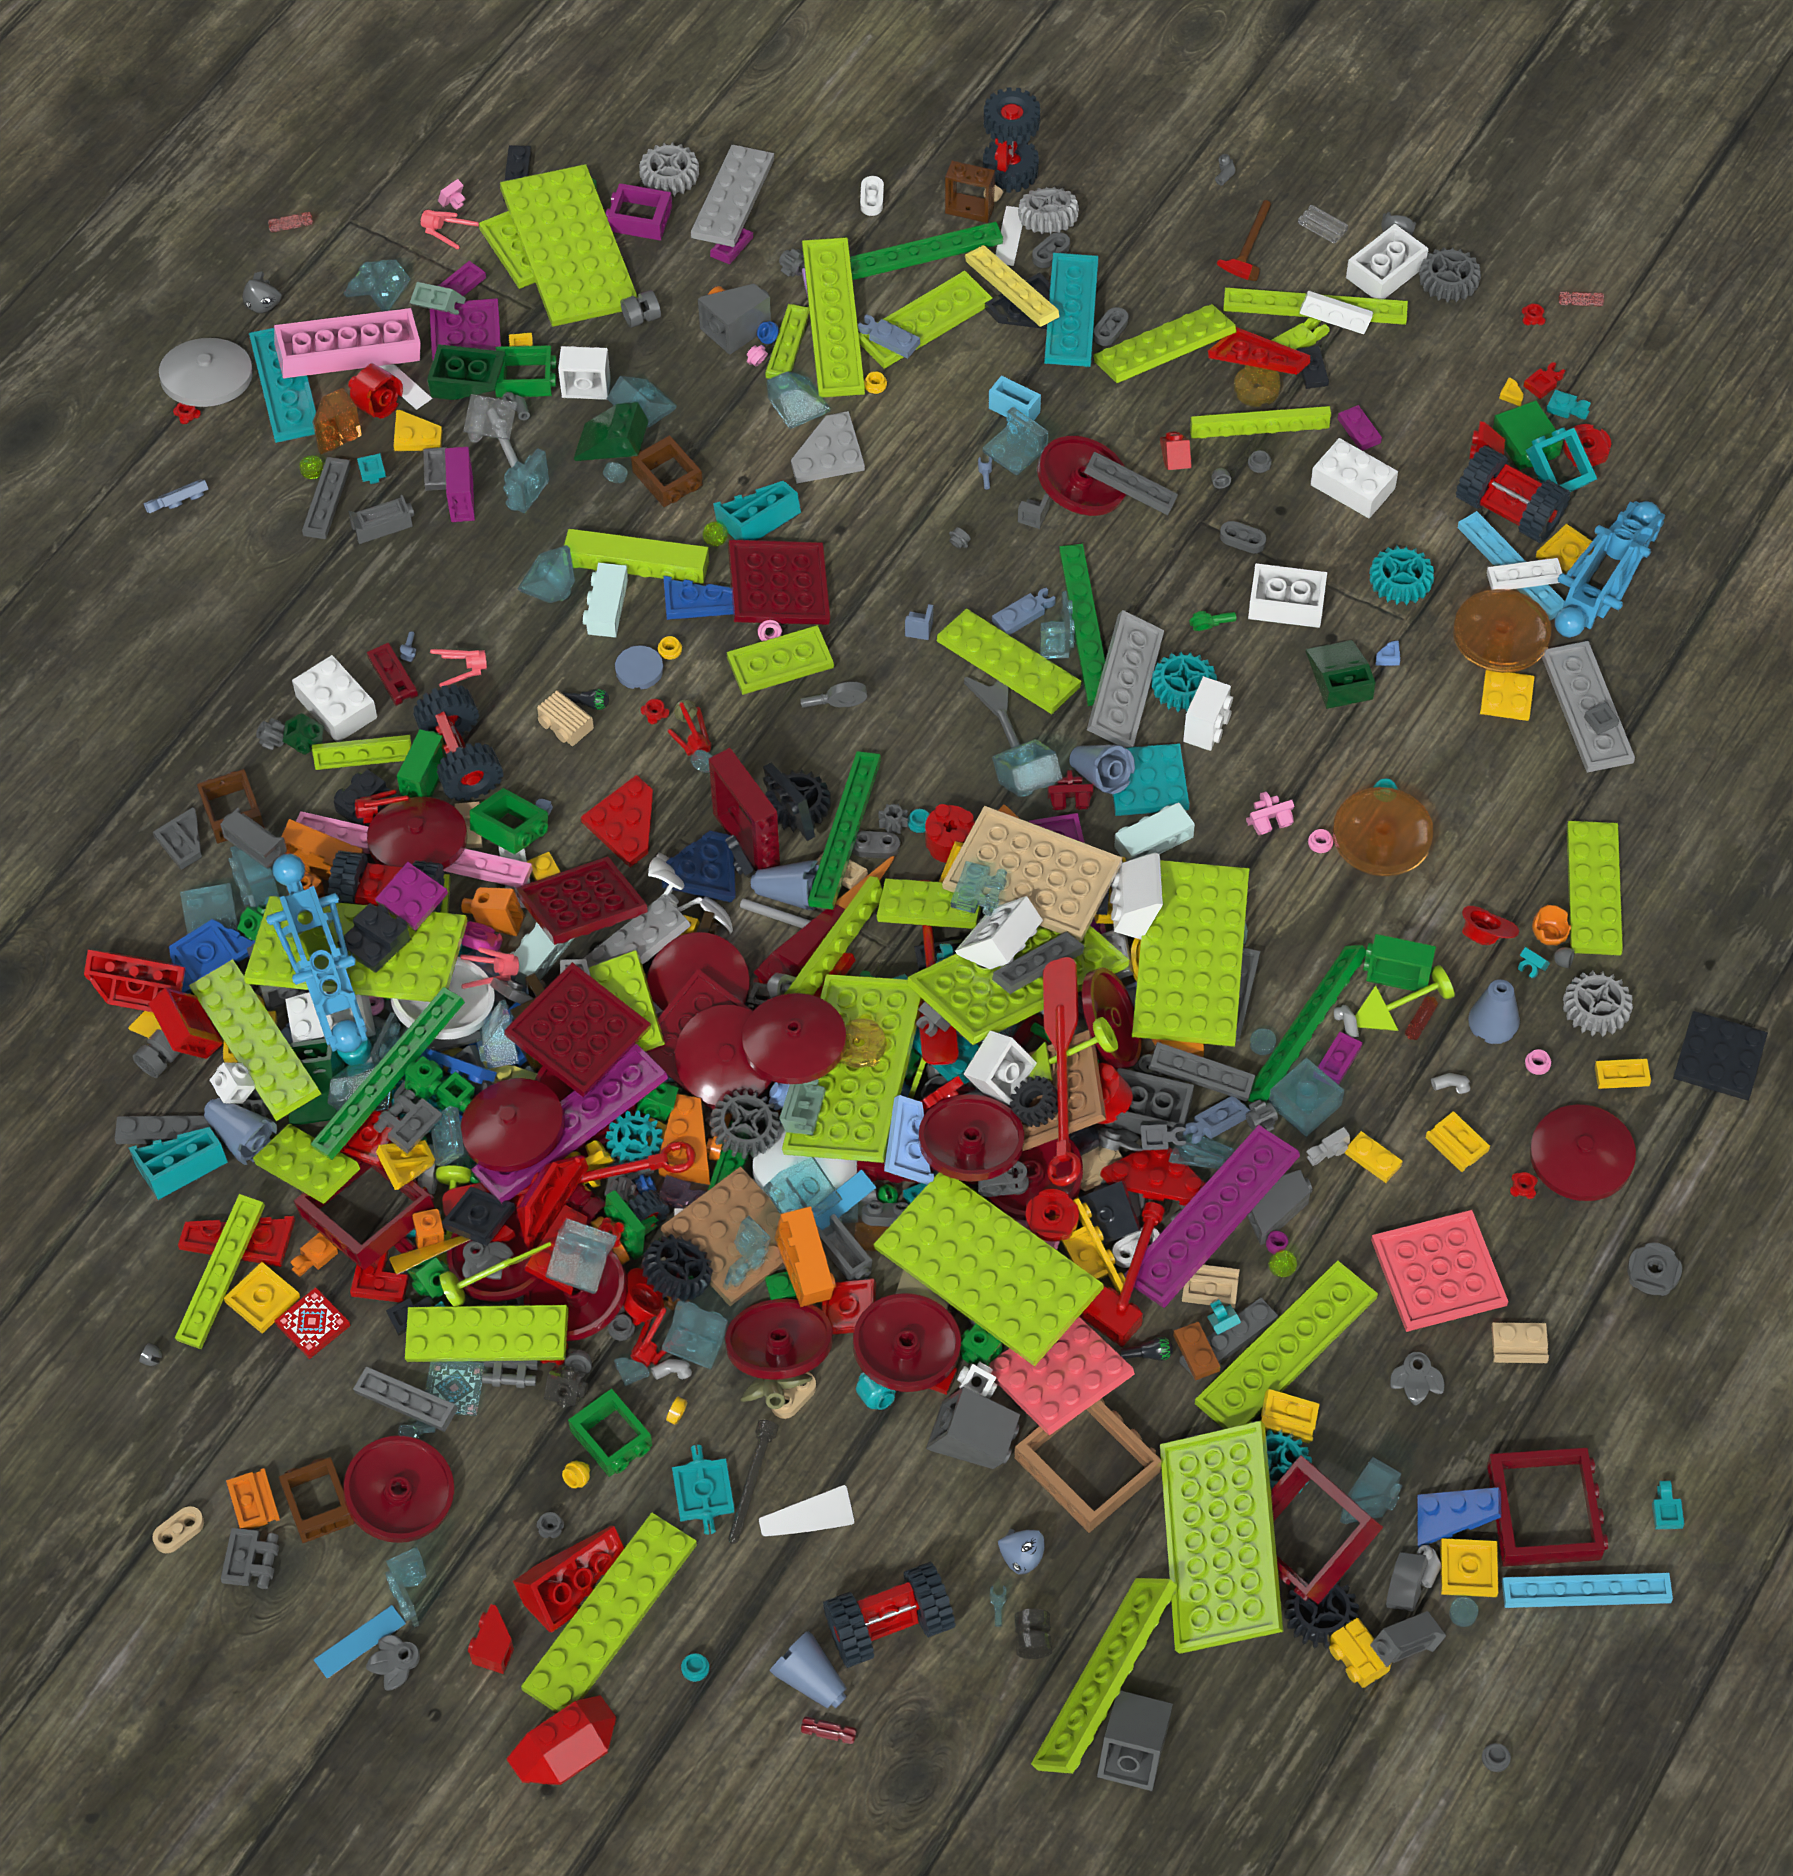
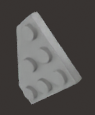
M849 411L825 416L791 459V467L796 484L865 470Z

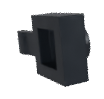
M430 1296L414 1305L409 1298L387 1309L386 1312L399 1336L407 1332L408 1307H434L435 1305Z

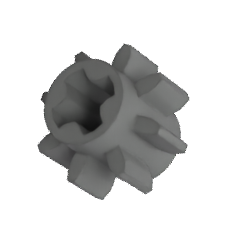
M792 248L791 251L786 250L779 259L780 265L783 266L781 272L788 277L790 275L792 277H795V275L800 276L802 268H805L803 252L799 249L795 250Z
M271 718L269 723L263 721L259 725L256 737L260 739L259 743L263 747L273 750L274 745L277 747L283 745V728L285 725L281 724L282 722Z
M898 803L896 805L886 804L884 811L878 812L880 819L879 828H885L888 833L901 834L902 827H908V811L902 810Z
M1261 1100L1250 1104V1112L1246 1113V1120L1250 1128L1254 1130L1260 1125L1267 1131L1274 1129L1273 1124L1278 1120V1115L1273 1105L1269 1102L1262 1103Z
M625 1177L613 1179L612 1185L607 1184L605 1191L606 1196L615 1190L625 1203L635 1199V1196L639 1194V1192L635 1191L636 1185Z

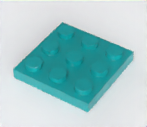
M1180 744L1126 748L1134 758L1135 770L1134 774H1130L1128 779L1130 781L1129 785L1121 792L1112 794L1115 816L1158 813L1164 807L1172 806L1178 802L1184 810H1189Z

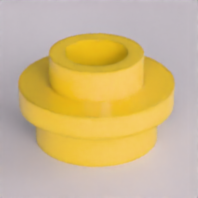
M871 372L864 380V387L870 393H881L887 387V380L882 373Z
M672 636L663 638L658 645V653L664 659H675L682 652L681 643Z

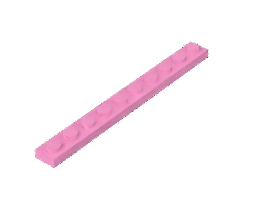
M300 812L296 822L363 849L364 853L370 854L367 844V826ZM465 849L452 865L444 869L446 872L516 888L527 884L533 870L531 863Z

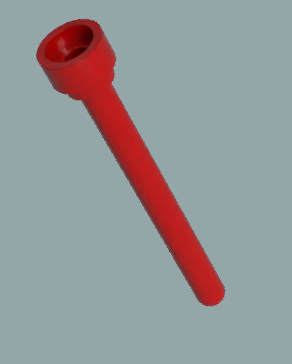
M1148 1202L1144 1206L1142 1212L1144 1225L1117 1302V1309L1120 1311L1126 1310L1154 1226L1158 1225L1163 1219L1165 1209L1158 1203Z

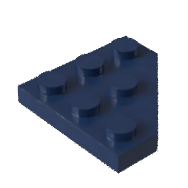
M709 831L701 839L681 850L675 857L665 861L684 883L682 890L675 887L672 890L732 902L736 897L734 856L725 839L732 835ZM662 880V888L667 889L669 884Z

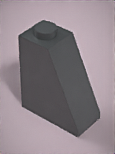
M1301 1170L1283 1175L1247 1215L1260 1245L1266 1243V1239L1272 1231H1279L1308 1205L1312 1186L1309 1179L1303 1177Z

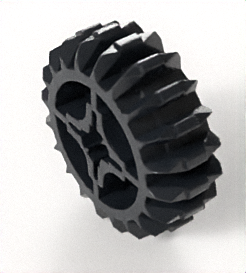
M802 769L799 774H795L793 770H791L790 775L782 772L788 781L807 800L808 807L812 805V802L816 801L809 808L814 829L815 823L821 824L823 818H827L828 810L831 807V794L826 782L822 783L820 776L814 778L812 771L807 775L804 774ZM767 789L765 796L777 811L778 825L782 824L783 830L791 827L794 833L797 826L773 792Z
M672 1234L667 1236V1238L661 1236L658 1240H654L643 1254L642 1276L648 1278L646 1285H653L654 1292L660 1291L662 1293V1299L669 1296L672 1302L677 1299L682 1303L687 1301V1299L693 1301L697 1296L700 1297L711 1282L713 1269L709 1266L712 1261L706 1259L707 1252H701L700 1245H693L691 1239L685 1241L682 1235L677 1238Z
M1307 1576L1303 1578L1308 1584L1311 1582ZM1340 1579L1319 1604L1310 1598L1305 1601L1293 1590H1289L1287 1594L1289 1599L1284 1602V1608L1287 1609L1284 1611V1618L1289 1620L1287 1622L1288 1629H1295L1293 1633L1294 1638L1303 1636L1302 1643L1304 1645L1311 1640L1313 1641L1314 1649L1318 1647V1643H1323L1324 1648L1327 1649L1329 1648L1331 1635L1342 1627L1345 1628L1348 1623L1359 1618V1615L1356 1613L1359 1611V1605L1353 1603L1356 1596L1355 1594H1348L1350 1589L1348 1585L1340 1587ZM1333 1599L1341 1606L1344 1616L1339 1614V1610L1333 1607ZM1326 1605V1609H1325L1324 1613H1323V1614L1320 1613L1319 1616H1318V1618L1316 1619V1617H1317V1610H1318V1612H1319V1609H1323L1324 1606ZM1299 1607L1303 1608L1304 1613L1310 1616V1623L1304 1620ZM1323 1625H1328V1626H1330V1628H1319V1627H1321V1626H1323Z

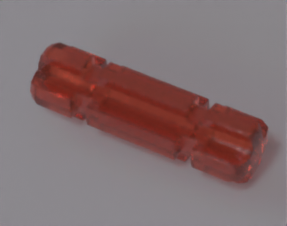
M310 212L301 213V216L294 214L280 217V220H277V218L269 219V229L273 233L280 231L279 229L282 228L283 230L299 228L302 224L309 226L313 224L312 215Z
M1561 291L1558 300L1560 305H1569L1571 303L1573 306H1590V304H1593V306L1601 307L1604 303V294L1594 293V295H1591V292H1572V294H1569V291Z
M1429 996L1424 998L1421 1003L1422 1006L1418 1008L1410 1022L1411 1024L1405 1030V1035L1408 1039L1417 1040L1433 1015L1432 1012L1438 1006L1436 998Z

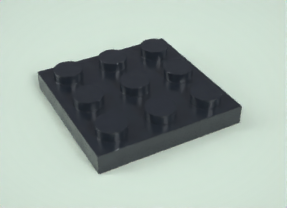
M1692 1011L1673 1079L1749 1101L1768 1032Z

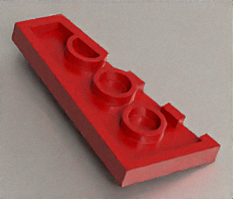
M1237 327L1235 333L1222 338L1208 350V356L1211 359L1295 375L1310 364V355Z
M284 1216V1219L260 1218L241 1260L255 1263L263 1262L267 1265L282 1267L295 1223L294 1216ZM220 1220L185 1222L178 1243L179 1250L212 1255L226 1222H220Z

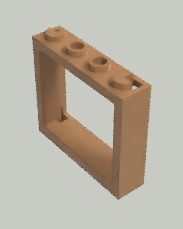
M1103 1398L1086 1410L1145 1469L1097 1510L1093 1511L1034 1452L1065 1425L1051 1435H1048L1039 1426L1015 1446L1014 1458L1088 1533L1158 1475L1161 1471L1162 1463L1161 1459L1156 1455V1450L1152 1447L1148 1448L1142 1442L1139 1433L1134 1429L1130 1430L1124 1424L1122 1417L1105 1405Z

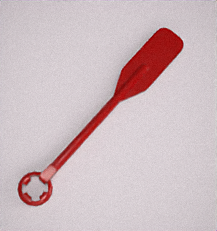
M922 925L927 968L936 964L932 926ZM920 1012L919 1018L925 1016ZM926 1024L923 1029L919 1028L922 1058L926 1063L946 1065L956 1062L958 1059L956 1029L953 1026H950L946 1032L938 1027L936 1034L932 1037L925 1033L929 1028V1024Z
M1070 957L1049 962L1043 971L1044 1028L1057 1052L1058 1101L1057 1155L1049 1163L1047 1174L1049 1180L1057 1186L1071 1184L1077 1179L1081 1170L1080 1159L1076 1154L1071 1153V1144L1069 1143L1067 1050L1078 1024L1077 964ZM1072 1158V1173L1069 1176L1059 1177L1058 1180L1055 1179L1057 1177V1164L1060 1161L1066 1162Z
M675 1141L665 1146L660 1154L648 1156L647 1159L587 1171L580 1183L645 1169L655 1170L664 1168L667 1172L682 1173L693 1166L696 1153L690 1144L683 1141ZM682 1148L686 1149L685 1153L688 1161L685 1164L669 1165L667 1154L671 1150L674 1152ZM482 1183L450 1189L444 1194L442 1199L444 1214L447 1216L470 1186L489 1194L492 1193ZM531 1184L509 1200L515 1203L516 1209L518 1200L523 1194L528 1192Z

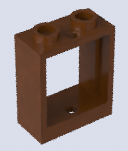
M951 161L945 176V214L988 223L994 209L995 170ZM957 182L985 188V199L957 193Z
M670 435L639 452L638 456L631 457L633 473L663 507L677 502L683 496L690 492H695L699 487L703 486L702 471ZM674 458L687 474L663 486L650 470Z
M244 769L197 784L200 798L217 844L228 840L224 838L220 825L223 819L216 821L209 800L244 789L251 810L242 813L264 828L261 813Z
M331 1457L316 1459L308 1466L300 1469L292 1468L286 1471L284 1475L279 1476L302 1543L355 1524L346 1508L343 1489ZM329 1474L341 1506L302 1521L290 1488Z

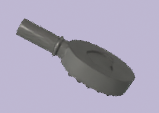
M859 682L840 683L832 686L826 694L822 693L821 695L801 698V706L804 708L821 704L825 705L826 703L834 707L855 706L867 699V689L864 684Z

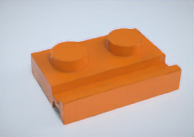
M264 1468L256 1473L251 1472L226 1480L240 1529L251 1530L266 1525L270 1521L280 1520Z

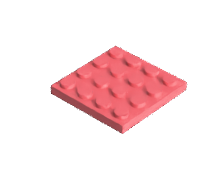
M1472 1210L1372 1235V1244L1406 1332L1507 1306L1508 1299Z
M1080 1317L1074 1321L1036 1366H1033L1010 1348L995 1358L989 1366L993 1369L991 1375L996 1377L995 1382L1048 1435L1054 1433L1135 1375L1133 1367Z

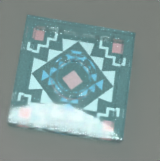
M467 1361L430 1362L425 1392L455 1404L458 1408L456 1414L477 1416L482 1388V1373L485 1370L484 1363Z

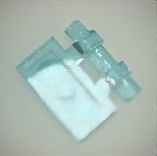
M966 861L951 900V907L975 914L977 907L982 906L984 907L983 914L991 916L993 910L999 904L998 896L1000 891L1004 890L1006 885L1007 871L998 869L996 876L992 877L989 876L990 867ZM985 887L991 888L987 895H983Z

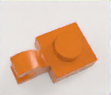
M319 1232L300 1248L302 1255H298L291 1261V1264L294 1266L292 1271L300 1277L313 1265L319 1270L338 1254V1250Z

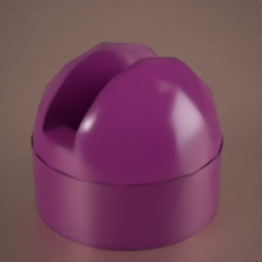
M1272 1231L1266 1239L1267 1250L1272 1254L1282 1253L1288 1245L1287 1236L1280 1231Z

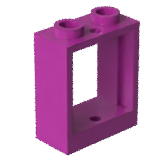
M619 183L617 191L612 193L611 208L606 210V217L612 232L661 240L672 210L671 192ZM623 202L657 207L652 220L619 214Z
M469 447L445 448L446 494L451 522L475 521L473 472Z

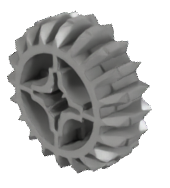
M673 142L671 145L663 143L661 147L655 145L654 150L648 149L647 154L643 155L642 161L639 164L640 178L644 187L671 192L674 196L678 192L684 194L685 189L691 190L692 185L696 184L699 175V162L696 159L695 153L691 152L689 147L684 148L682 144L675 146Z
M1037 188V191L1031 190L1029 194L1023 195V198L1020 199L1018 216L1020 217L1021 224L1026 226L1028 230L1032 229L1034 233L1038 231L1041 234L1044 232H1049L1050 234L1052 232L1060 233V230H1068V227L1073 226L1074 222L1077 221L1079 205L1075 195H1071V191H1064V188Z
M1592 970L1589 976L1582 973L1580 978L1575 977L1572 983L1567 986L1566 994L1563 997V1010L1567 1012V1020H1573V1028L1577 1026L1582 1027V1033L1589 1030L1593 1036L1596 1032H1600L1603 1037L1606 1035V1031L1613 1035L1616 1028L1621 1030L1624 1027V1023L1629 1021L1630 1013L1633 1009L1631 1004L1633 1000L1632 995L1628 994V987H1622V979L1615 981L1614 974L1606 977L1604 971L1600 975H1596Z

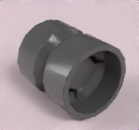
M652 290L639 293L638 298L630 296L620 301L623 316L630 328L643 324L644 320L650 322L661 318L660 306Z
M157 1029L147 1039L148 1045H142L132 1056L140 1069L154 1078H158L167 1068L166 1062H173L180 1054V1052L172 1050L166 1036L160 1029Z

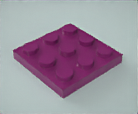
M498 298L465 301L464 304L455 302L454 308L459 311L458 315L451 314L448 311L430 309L432 359H434L438 344L496 351V347H501Z

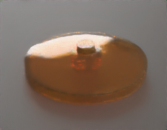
M1493 589L1477 593L1461 605L1455 617L1453 635L1458 649L1470 662L1489 671L1509 673L1529 668L1544 656L1551 638V624L1544 609L1532 598L1512 590Z
M1369 788L1353 794L1341 804L1334 819L1333 839L1340 855L1354 868L1376 876H1395L1414 869L1426 858L1433 840V824L1425 807L1411 795L1392 788Z

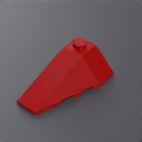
M611 1525L537 1564L516 1578L513 1583L523 1605L549 1632H553L574 1617L578 1611L577 1607L585 1597H589L594 1590L593 1586L602 1575L607 1573L624 1550V1546L615 1526Z

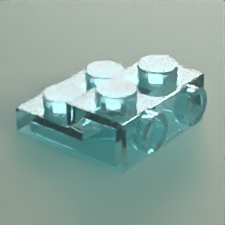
M537 448L532 456H528L525 464L517 461L505 473L504 481L506 484L503 489L508 497L505 503L510 509L526 513L549 482L545 451Z

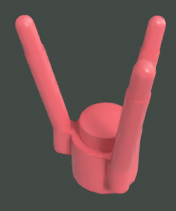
M425 210L421 217V226L426 228L425 233L437 237L457 250L460 248L459 245L435 230L441 229L444 221L479 226V222L452 218L457 217V213Z
M430 650L431 654H439L443 659H466L467 669L472 668L470 672L441 682L439 684L440 687L451 685L472 676L481 675V670L487 669L485 650Z
M480 947L478 948L479 952L495 956L496 958L473 955L460 956L462 960L494 964L495 973H499V976H495V978L502 981L511 980V976H516L519 970V960L514 954H506ZM494 977L464 983L461 987L465 989L490 984Z

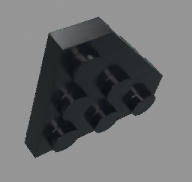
M1040 272L1025 280L1049 301L1051 283ZM1003 294L985 303V310L998 323L1047 329V324L1040 327Z

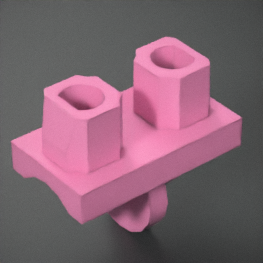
M1267 792L1260 793V801L1254 802V808L1263 809L1250 813V817L1246 818L1248 826L1253 825L1257 834L1263 835L1272 830L1269 821L1271 818L1276 817L1279 828L1292 825L1294 821L1291 810L1295 807L1293 801L1290 800L1273 806L1272 804L1279 802L1278 796L1270 797Z

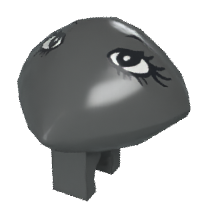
M263 271L254 273L253 280H249L246 283L242 295L244 305L255 313L268 312L281 301V292L270 285L269 280H263Z

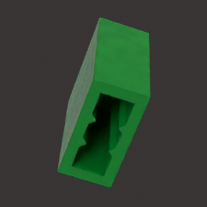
M1537 401L1495 415L1492 428L1505 439L1504 449L1518 470L1533 467L1526 452L1528 448L1533 446L1532 441L1542 436L1549 439L1553 437L1551 433L1556 431ZM1563 440L1542 449L1547 460H1552L1560 455Z

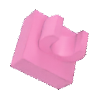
M457 179L440 192L438 202L443 207L451 203L453 208L458 210L464 205L462 202L465 200L461 194L463 184Z

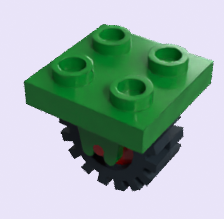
M615 1190L606 1195L604 1218H611L615 1223H623L624 1231L621 1234L620 1241L633 1260L643 1255L644 1236L648 1235L650 1231H654L657 1225L660 1226L663 1223L661 1220L666 1219V1214L669 1213V1206L653 1190H649V1192L644 1191L641 1196L638 1194L635 1196V1199H631L626 1203Z

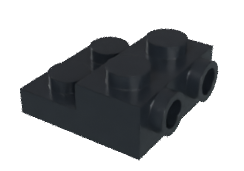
M368 769L363 773L358 772L353 776L349 787L346 789L341 788L336 792L334 796L335 810L351 823L369 827L370 823H363V818L357 819L355 799L390 791V789L386 787L384 780ZM395 794V795H391V796H388V797H385V798H381V799H387V798H393V797H400V796H398L397 794ZM390 804L377 806L378 813Z
M371 903L353 919L354 927L343 936L348 955H352L355 960L375 973L411 940L408 924L401 917L394 919L384 906L378 905L375 907ZM338 941V942H337L338 948H341L340 942Z

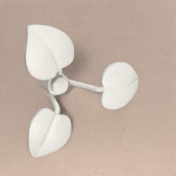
M658 853L650 862L648 876L659 878L669 884L662 895L679 912L695 904H700L705 911L715 913L714 918L721 922L731 934L733 928L729 915L723 907L706 896L703 899L698 897L677 907L679 901L671 894L672 888L675 887L682 890L684 883L675 874L673 868L665 862L670 858L662 853Z

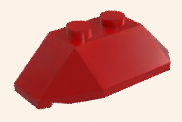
M88 950L84 975L107 1004L152 1012L149 1003L156 997L158 992L164 988L182 992L186 967L127 954Z
M579 1155L544 1165L542 1170L534 1175L528 1192L523 1194L518 1200L517 1213L524 1241L529 1251L539 1246L561 1209L566 1205L587 1172L589 1166L585 1157Z
M601 1695L574 1701L528 1732L506 1760L522 1783L532 1782L561 1785L608 1753L616 1716Z

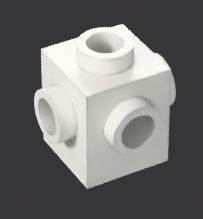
M223 1062L210 1079L223 1103L243 1104L255 1089L254 1081L243 1063Z
M981 1362L977 1366L971 1363L969 1368L964 1366L957 1378L961 1382L958 1387H965L984 1397L990 1398L997 1387V1384L994 1383L996 1377L991 1375L993 1369ZM978 1376L981 1378L980 1386L974 1387L971 1380L973 1377Z

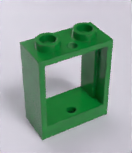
M551 346L496 347V351L506 353L495 389L496 397H503L506 392H512L514 395L521 397L552 396V387H556V373H552V369H557L556 355H552ZM545 365V379L506 380L507 366Z
M419 730L397 774L401 796H408L409 798L432 796L440 780L437 774V766L441 764L440 760L443 757L447 758L443 747L442 735L434 731Z
M502 788L470 810V830L515 855L548 832V812ZM509 813L524 821V823L516 829H512L498 820Z
M1375 934L1374 943H1368L1363 968V971H1368L1366 981L1416 992L1428 986L1436 946Z
M612 1388L568 1419L571 1433L608 1477L624 1471L632 1460L646 1455L652 1446L651 1434ZM617 1410L638 1436L608 1457L587 1431Z

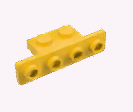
M1076 1198L1073 1202H1076L1078 1206L1079 1219L1083 1227L1074 1231L1069 1239L1061 1241L1072 1262L1097 1280L1109 1276L1114 1288L1120 1295L1125 1277L1121 1272L1117 1274L1113 1266L1116 1261L1110 1249L1105 1250L1101 1242L1104 1238L1099 1227H1093L1089 1219L1092 1217L1088 1205L1086 1203L1082 1204L1079 1198Z

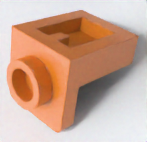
M438 1209L413 1214L417 1249L444 1241V1230Z

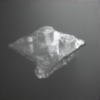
M471 394L463 432L468 433L472 442H478L482 435L510 440L517 402Z

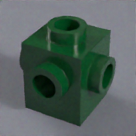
M300 713L286 721L282 742L306 755L312 751V745L322 744L324 726L305 714Z

